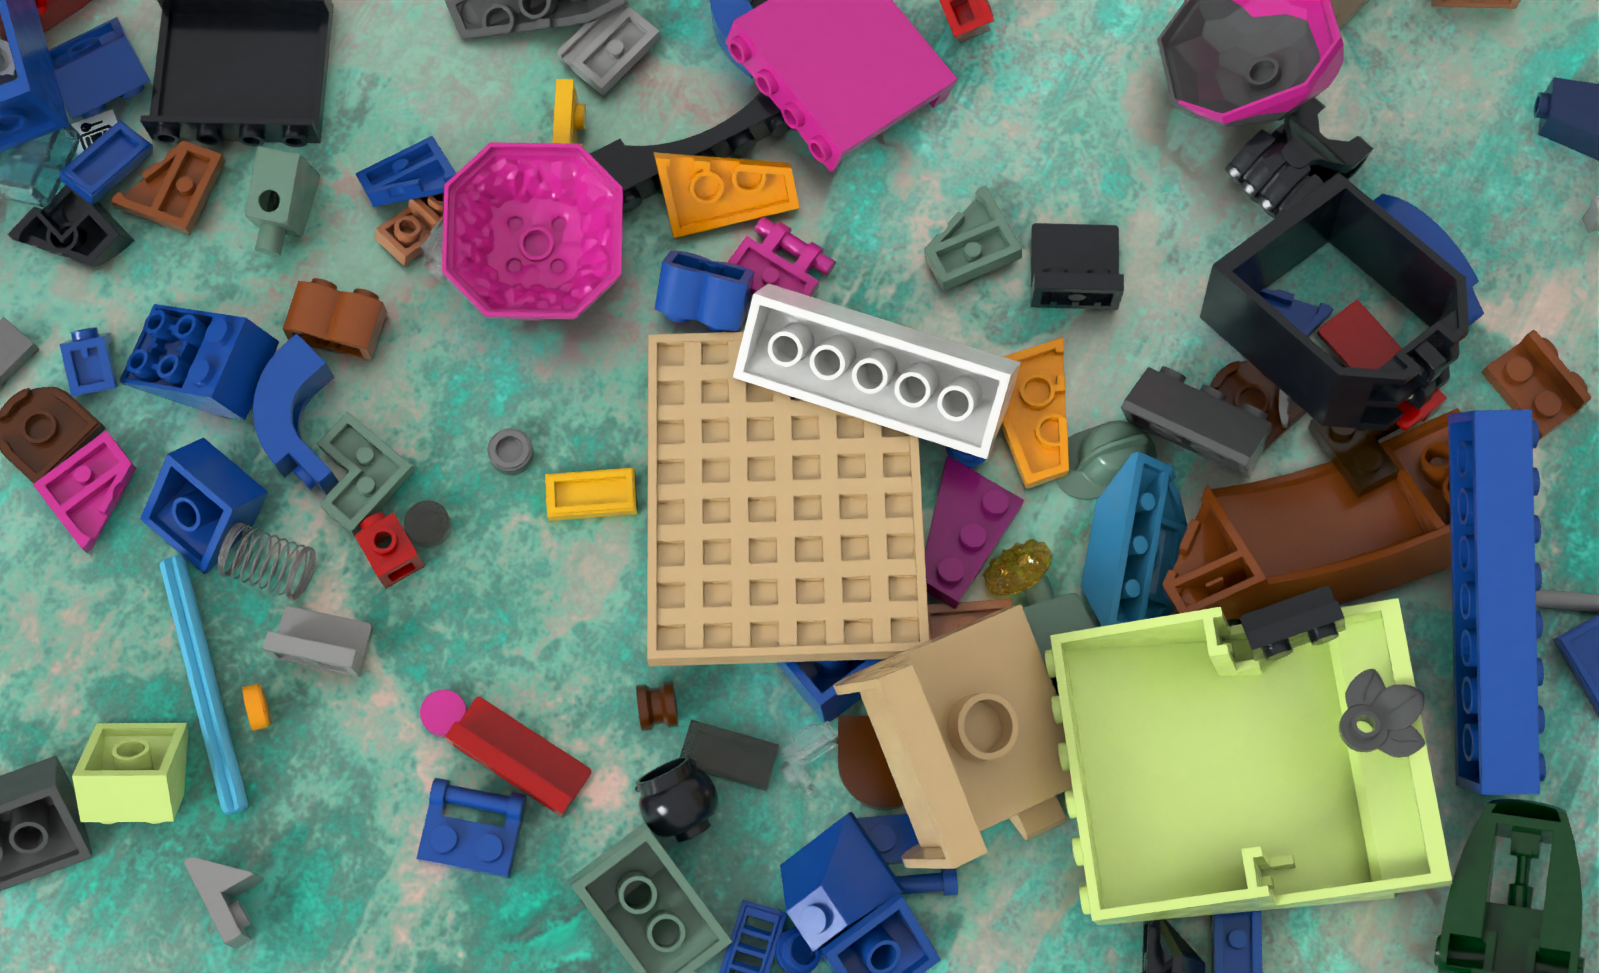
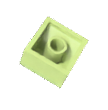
M96 723L72 775L80 822H100L102 824L117 822H147L150 824L174 822L185 792L188 723Z

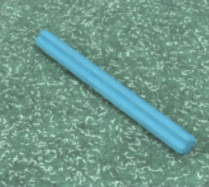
M172 556L160 562V569L221 810L226 815H233L248 808V801L187 563L182 556Z

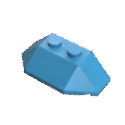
M1139 451L1133 452L1098 498L1095 505L1081 589L1101 626L1168 616L1174 609L1163 590L1162 583L1168 570H1173L1180 554L1179 546L1188 525L1180 494L1173 481L1176 478L1173 466Z

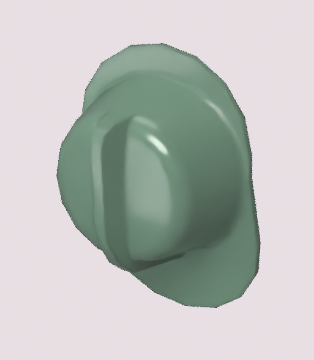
M1121 420L1109 421L1075 433L1068 437V476L1056 479L1055 481L1061 490L1072 497L1084 500L1097 499L1133 452L1139 451L1157 459L1155 444L1149 434L1142 428Z

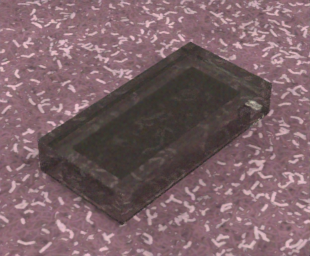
M691 720L680 757L689 755L691 760H695L697 763L695 768L702 769L708 775L767 791L780 745Z

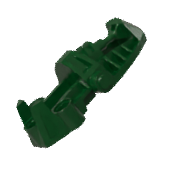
M1497 799L1487 803L1472 829L1452 879L1445 908L1442 933L1438 935L1436 941L1434 964L1438 966V973H1584L1585 958L1581 957L1583 900L1580 868L1574 837L1565 810L1546 803L1521 799ZM1497 836L1511 838L1510 855L1517 856L1515 883L1509 884L1507 905L1490 902ZM1542 843L1552 845L1544 909H1531L1533 887L1528 885L1532 858L1539 859Z

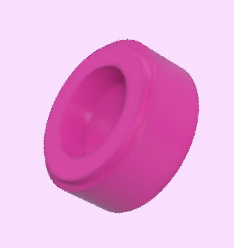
M438 690L428 695L423 701L420 709V718L425 728L431 734L445 738L454 722L459 723L468 709L463 699L457 693L450 690Z

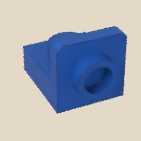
M97 327L70 332L72 340L59 344L71 396L113 389L119 386L109 343L113 341L111 333L99 334Z

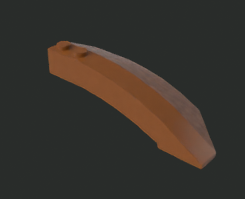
M1456 408L1381 442L1380 445L1399 469L1396 479L1359 498L1332 461L1294 473L1251 483L1210 489L1207 484L1201 497L1202 505L1196 519H1191L1180 543V554L1173 570H1168L1162 583L1163 590L1176 612L1180 614L1221 607L1226 620L1240 619L1243 614L1323 586L1330 587L1335 601H1338L1340 604L1386 591L1451 567L1448 414L1461 413L1460 410Z

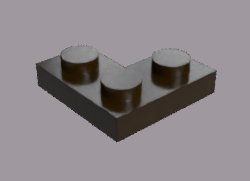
M1315 419L1310 421L1308 429L1358 498L1396 479L1399 469L1377 440L1400 429L1397 423L1386 431L1321 426Z

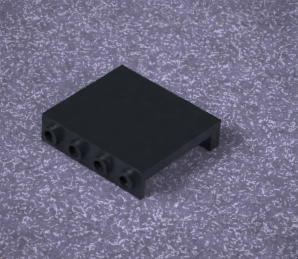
M157 0L162 9L150 115H141L140 119L151 139L164 144H176L180 140H197L206 145H218L222 141H239L249 146H261L265 142H280L291 147H303L307 143H321L334 8L332 0Z

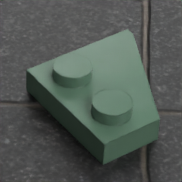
M985 185L976 191L975 200L963 213L958 211L948 222L946 230L936 235L925 247L924 254L929 267L944 292L1021 259L1022 248Z

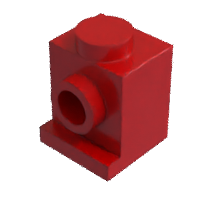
M939 0L954 38L959 43L991 30L989 24L995 20L988 0Z
M383 512L375 513L361 522L360 527L362 531L354 536L385 589L425 567L394 513L385 516ZM390 537L392 538V542L387 548L381 549L377 547L381 542Z

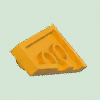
M653 152L673 238L800 208L792 168L788 162Z
M1064 337L1004 356L1005 358L1021 362L1010 403L1001 427L1025 489L1068 476L1066 385L1063 359Z

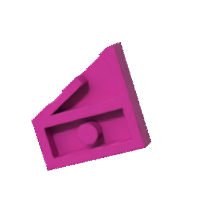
M106 430L33 485L81 549L88 553L93 549L136 467Z

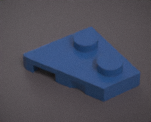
M430 136L355 174L372 206L376 207L444 193V184L456 172L434 137Z

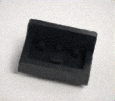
M1329 586L1317 588L1243 614L1240 617L1255 661L1263 658L1266 661L1281 659L1293 653V648L1310 642L1312 645L1324 644L1339 637V632L1346 630L1343 612L1339 602L1335 601Z

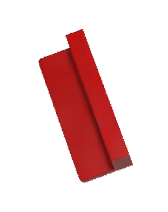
M1358 299L1321 326L1317 332L1318 337L1345 367L1378 370L1402 349ZM1438 389L1433 393L1431 400L1420 409L1415 408L1405 400L1397 406L1404 413L1402 419L1397 424L1402 430L1407 431L1420 420L1424 423L1437 413L1447 397Z
M481 697L474 699L459 723L455 721L445 735L447 743L560 817L564 816L591 775L589 767Z

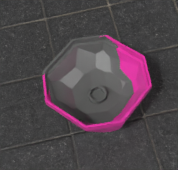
M1185 0L1157 38L1168 89L1174 107L1189 116L1217 127L1281 121L1326 90L1338 75L1344 61V43L1331 0Z

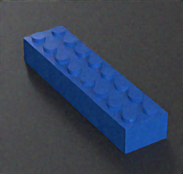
M1474 410L1448 414L1456 785L1481 795L1540 794V782H1543L1546 776L1545 758L1542 753H1539V734L1544 732L1545 715L1542 706L1538 705V686L1543 684L1544 667L1541 658H1537V639H1540L1542 636L1543 619L1541 612L1536 610V591H1539L1541 588L1542 571L1539 563L1535 562V543L1540 541L1541 524L1539 517L1534 515V496H1537L1539 493L1540 476L1538 469L1533 467V448H1536L1538 445L1539 428L1536 420H1532V410Z

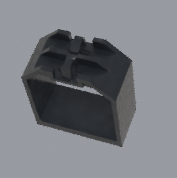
M1339 172L1212 265L1200 313V318L1321 426L1386 431L1403 417L1404 413L1397 408L1398 405L1406 400L1415 408L1420 409L1431 400L1433 393L1449 381V365L1458 359L1459 342L1469 332L1466 277ZM1330 242L1430 328L1397 352L1391 360L1378 370L1342 367L1258 293Z

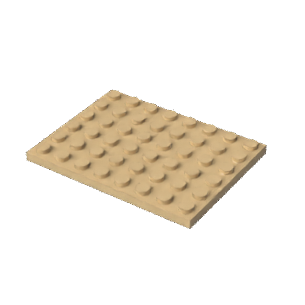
M744 332L648 335V666L888 659L929 641L919 437L733 378Z

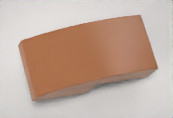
M444 193L409 200L406 209L376 228L375 240L403 266L417 258L443 236Z

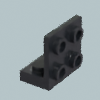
M1034 223L1031 228L1030 307L1118 310L1124 292V274H1119L1118 226Z

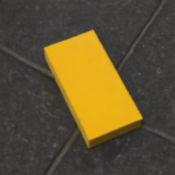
M634 467L545 474L547 518L549 521L638 515Z

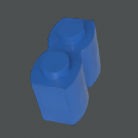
M670 250L662 261L655 310L665 314L666 318L674 322L685 323L690 320H697L706 324L708 329L714 332L739 331L746 320L754 271L732 263L711 261L693 253Z

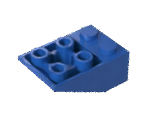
M154 304L149 316L145 320L143 330L133 352L127 360V365L119 382L213 415L246 420L254 401L259 378L267 363L273 357L279 341L245 317Z

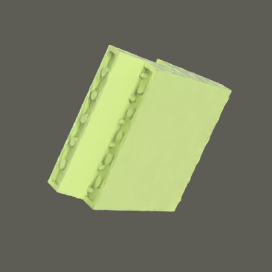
M1399 598L1341 607L1345 618L1346 630L1339 632V637L1320 645H1312L1310 642L1293 648V653L1274 661H1266L1265 658L1255 661L1242 624L1229 626L1221 607L1050 635L1052 649L1045 650V662L1049 678L1056 677L1059 695L1052 696L1051 698L1052 710L1056 724H1063L1066 742L1058 743L1062 770H1070L1073 789L1065 790V798L1070 819L1077 818L1080 837L1072 838V846L1076 865L1084 866L1087 885L1079 886L1080 901L1084 915L1091 914L1092 921L1097 925L1392 899L1395 898L1394 893L1451 886L1452 876L1421 714L1411 726L1421 734L1425 745L1408 757H1392L1378 749L1372 752L1354 751L1344 743L1339 733L1340 719L1345 711L1348 710L1345 692L1351 681L1361 672L1375 669L1386 688L1398 684L1415 687ZM1364 721L1357 722V727L1362 732L1369 733L1373 731L1368 723Z

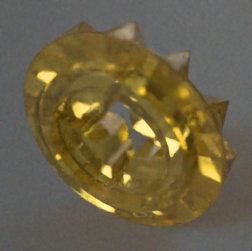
M1030 539L1024 544L1016 542L1012 548L1008 550L1002 549V554L999 557L990 560V567L983 573L986 581L985 585L995 595H1009L1022 592L1032 587L1044 576L1052 563V553L1045 542H1037L1035 539Z

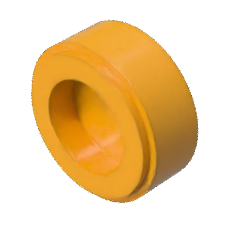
M255 683L242 686L244 703L252 731L268 728L271 725V719L262 684Z

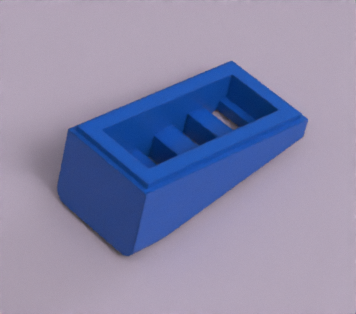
M742 900L730 937L732 943L727 946L719 973H731L732 970L741 973H770L775 959L776 942L783 932L788 914ZM748 916L774 923L772 932L746 925ZM745 934L768 941L766 950L741 943L742 935ZM737 952L763 959L761 967L736 961Z

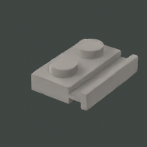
M625 5L591 23H585L557 51L561 62L567 63L573 72L604 96L661 39L660 31L630 6L627 7Z

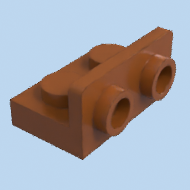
M1535 330L1529 332L1519 344L1490 363L1481 372L1512 410H1532V420H1536L1539 428V440L1580 412L1591 400L1584 380L1577 373L1570 372L1559 359L1558 351L1553 343L1547 338L1541 337Z

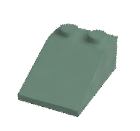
M645 823L641 824L569 879L571 887L635 973H693L732 943V940Z

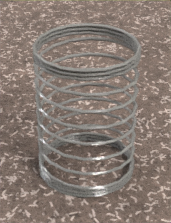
M240 522L230 529L222 544L218 558V572L225 577L231 575L234 580L240 577L243 583L250 579L251 586L259 582L260 589L266 588L268 585L270 593L277 588L279 596L286 592V597L294 601L303 594L310 581L315 566L316 554L313 547H305L304 544L297 545L295 541L288 542L286 538L279 539L277 535L271 536L268 532H261L258 528L252 529L250 525ZM243 530L241 544L236 552L233 563L224 573L230 547L240 531ZM253 531H258L260 535L254 540ZM252 533L251 546L244 558L241 572L237 577H234L233 572L237 569L243 558L248 537ZM267 534L269 538L263 543L262 535ZM261 537L260 549L254 559L250 576L243 581V572L251 556L253 545ZM276 537L278 541L271 548V538ZM270 540L269 553L264 560L259 579L252 584V575L260 559L262 548ZM285 540L287 544L280 551V541ZM294 543L296 548L289 555V544ZM279 544L278 555L271 569L269 580L264 587H261V578L269 562L270 553ZM303 546L304 548L299 552L298 548ZM288 547L286 562L281 570L278 583L273 590H270V581L275 573L279 557L284 549ZM297 550L296 558L287 578L286 588L280 594L279 585L284 576L288 561L294 551ZM309 551V555H310V556H309L308 567H307V570H306L307 557H308L307 552ZM305 556L302 576L296 590L292 594L293 581L297 569Z

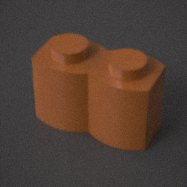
M313 278L311 282L298 281L283 331L288 340L297 333L310 347L331 350L363 360H372L387 311L383 302L379 300V296L371 291L359 288L354 289L353 293L338 291L334 283L320 278Z

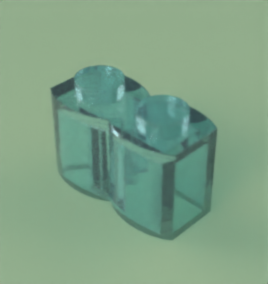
M69 123L70 126L1 152L0 197L5 200L47 207L59 189L61 183L59 172L75 156L80 133Z

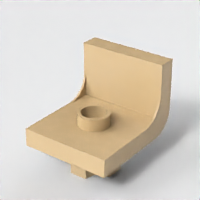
M1021 604L995 611L851 674L833 685L837 695L859 692L919 841V844L913 846L901 856L906 868L955 869L988 853L980 833L981 831L1072 788L1070 770H1062L1059 757L1058 743L1066 741L1063 724H1056L1052 710L1051 698L1052 696H1057L1051 678H1049L1046 665Z

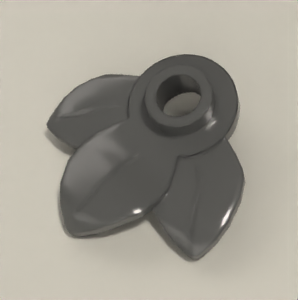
M1375 669L1365 670L1351 681L1345 692L1348 710L1345 711L1339 722L1340 736L1350 749L1357 752H1372L1378 749L1392 757L1401 758L1416 753L1425 745L1421 734L1411 726L1418 719L1424 707V693L1420 689L1402 684L1386 688ZM1364 721L1368 723L1373 731L1369 733L1362 732L1357 727V722Z

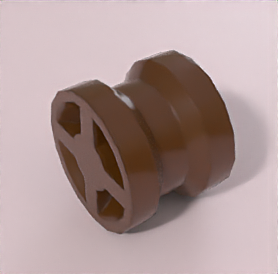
M673 681L663 682L660 687L650 688L646 684L636 685L638 712L642 731L652 730L658 724H665L669 728L679 726Z

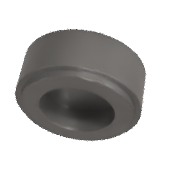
M511 428L501 430L491 438L488 444L487 452L492 466L504 475L520 474L532 463L534 456L532 444L528 436L520 430Z

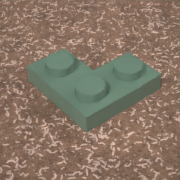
M348 411L317 443L324 453L348 472L319 505L353 536L361 530V522L377 513L415 472L414 467Z

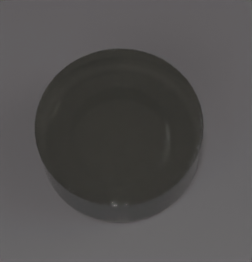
M424 500L414 504L407 511L404 526L408 536L415 544L430 548L440 545L447 539L451 531V519L441 504L431 500Z

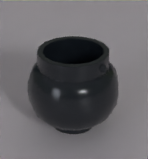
M689 755L676 758L653 769L638 779L636 782L637 786L635 787V791L641 793L639 809L649 829L661 837L675 836L677 842L689 840L706 831L711 826L708 818L714 814L718 805V794L715 785L702 769L695 768L697 763L695 760H691Z

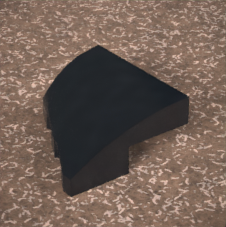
M67 185L43 209L34 206L8 233L12 240L92 267H97L111 260L135 241L98 201L91 205Z

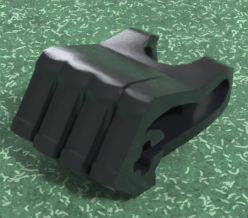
M1316 98L1284 118V124L1278 127L1272 134L1261 129L1244 145L1225 168V171L1234 183L1241 186L1247 196L1252 201L1258 203L1272 218L1280 216L1338 172L1349 180L1357 173L1374 149L1360 136H1356L1350 141L1331 140L1324 137L1320 133L1318 114L1326 107Z

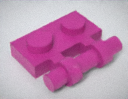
M765 217L758 221L754 230L765 237L763 243L759 244L746 236L727 262L754 271L752 295L769 283L810 297L819 288V281L808 274L809 271L816 269L828 276L836 264V261L823 254L824 249L814 242L807 244L791 234L792 229L782 222L775 224ZM782 248L798 259L793 265L778 256L776 252Z

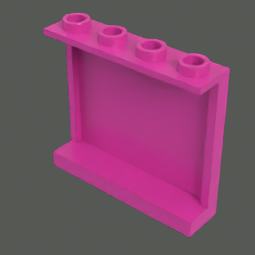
M768 0L734 20L725 42L734 60L745 66L755 79L760 92L771 98L780 109L786 124L792 129L797 130L808 144L813 157L817 161L823 162L831 173L837 170L843 157L929 103L934 108L944 102L958 80L893 0Z

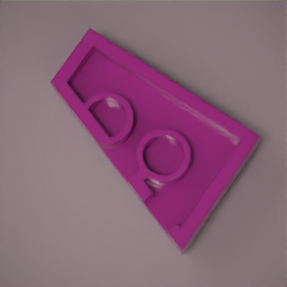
M948 455L944 464L941 484L925 547L927 593L956 609L1021 510L1024 500Z

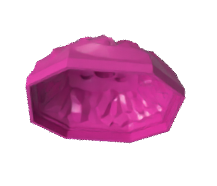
M490 142L444 184L442 273L486 318L528 321L577 319L622 277L623 187L580 144Z

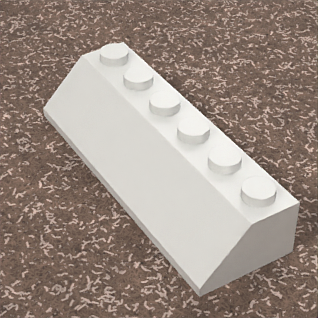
M768 283L753 294L733 378L987 459L1009 406L1021 362Z

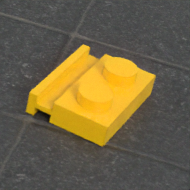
M556 79L552 143L580 144L584 148L583 143H578V130L586 129V105L579 104L576 88H574V79Z

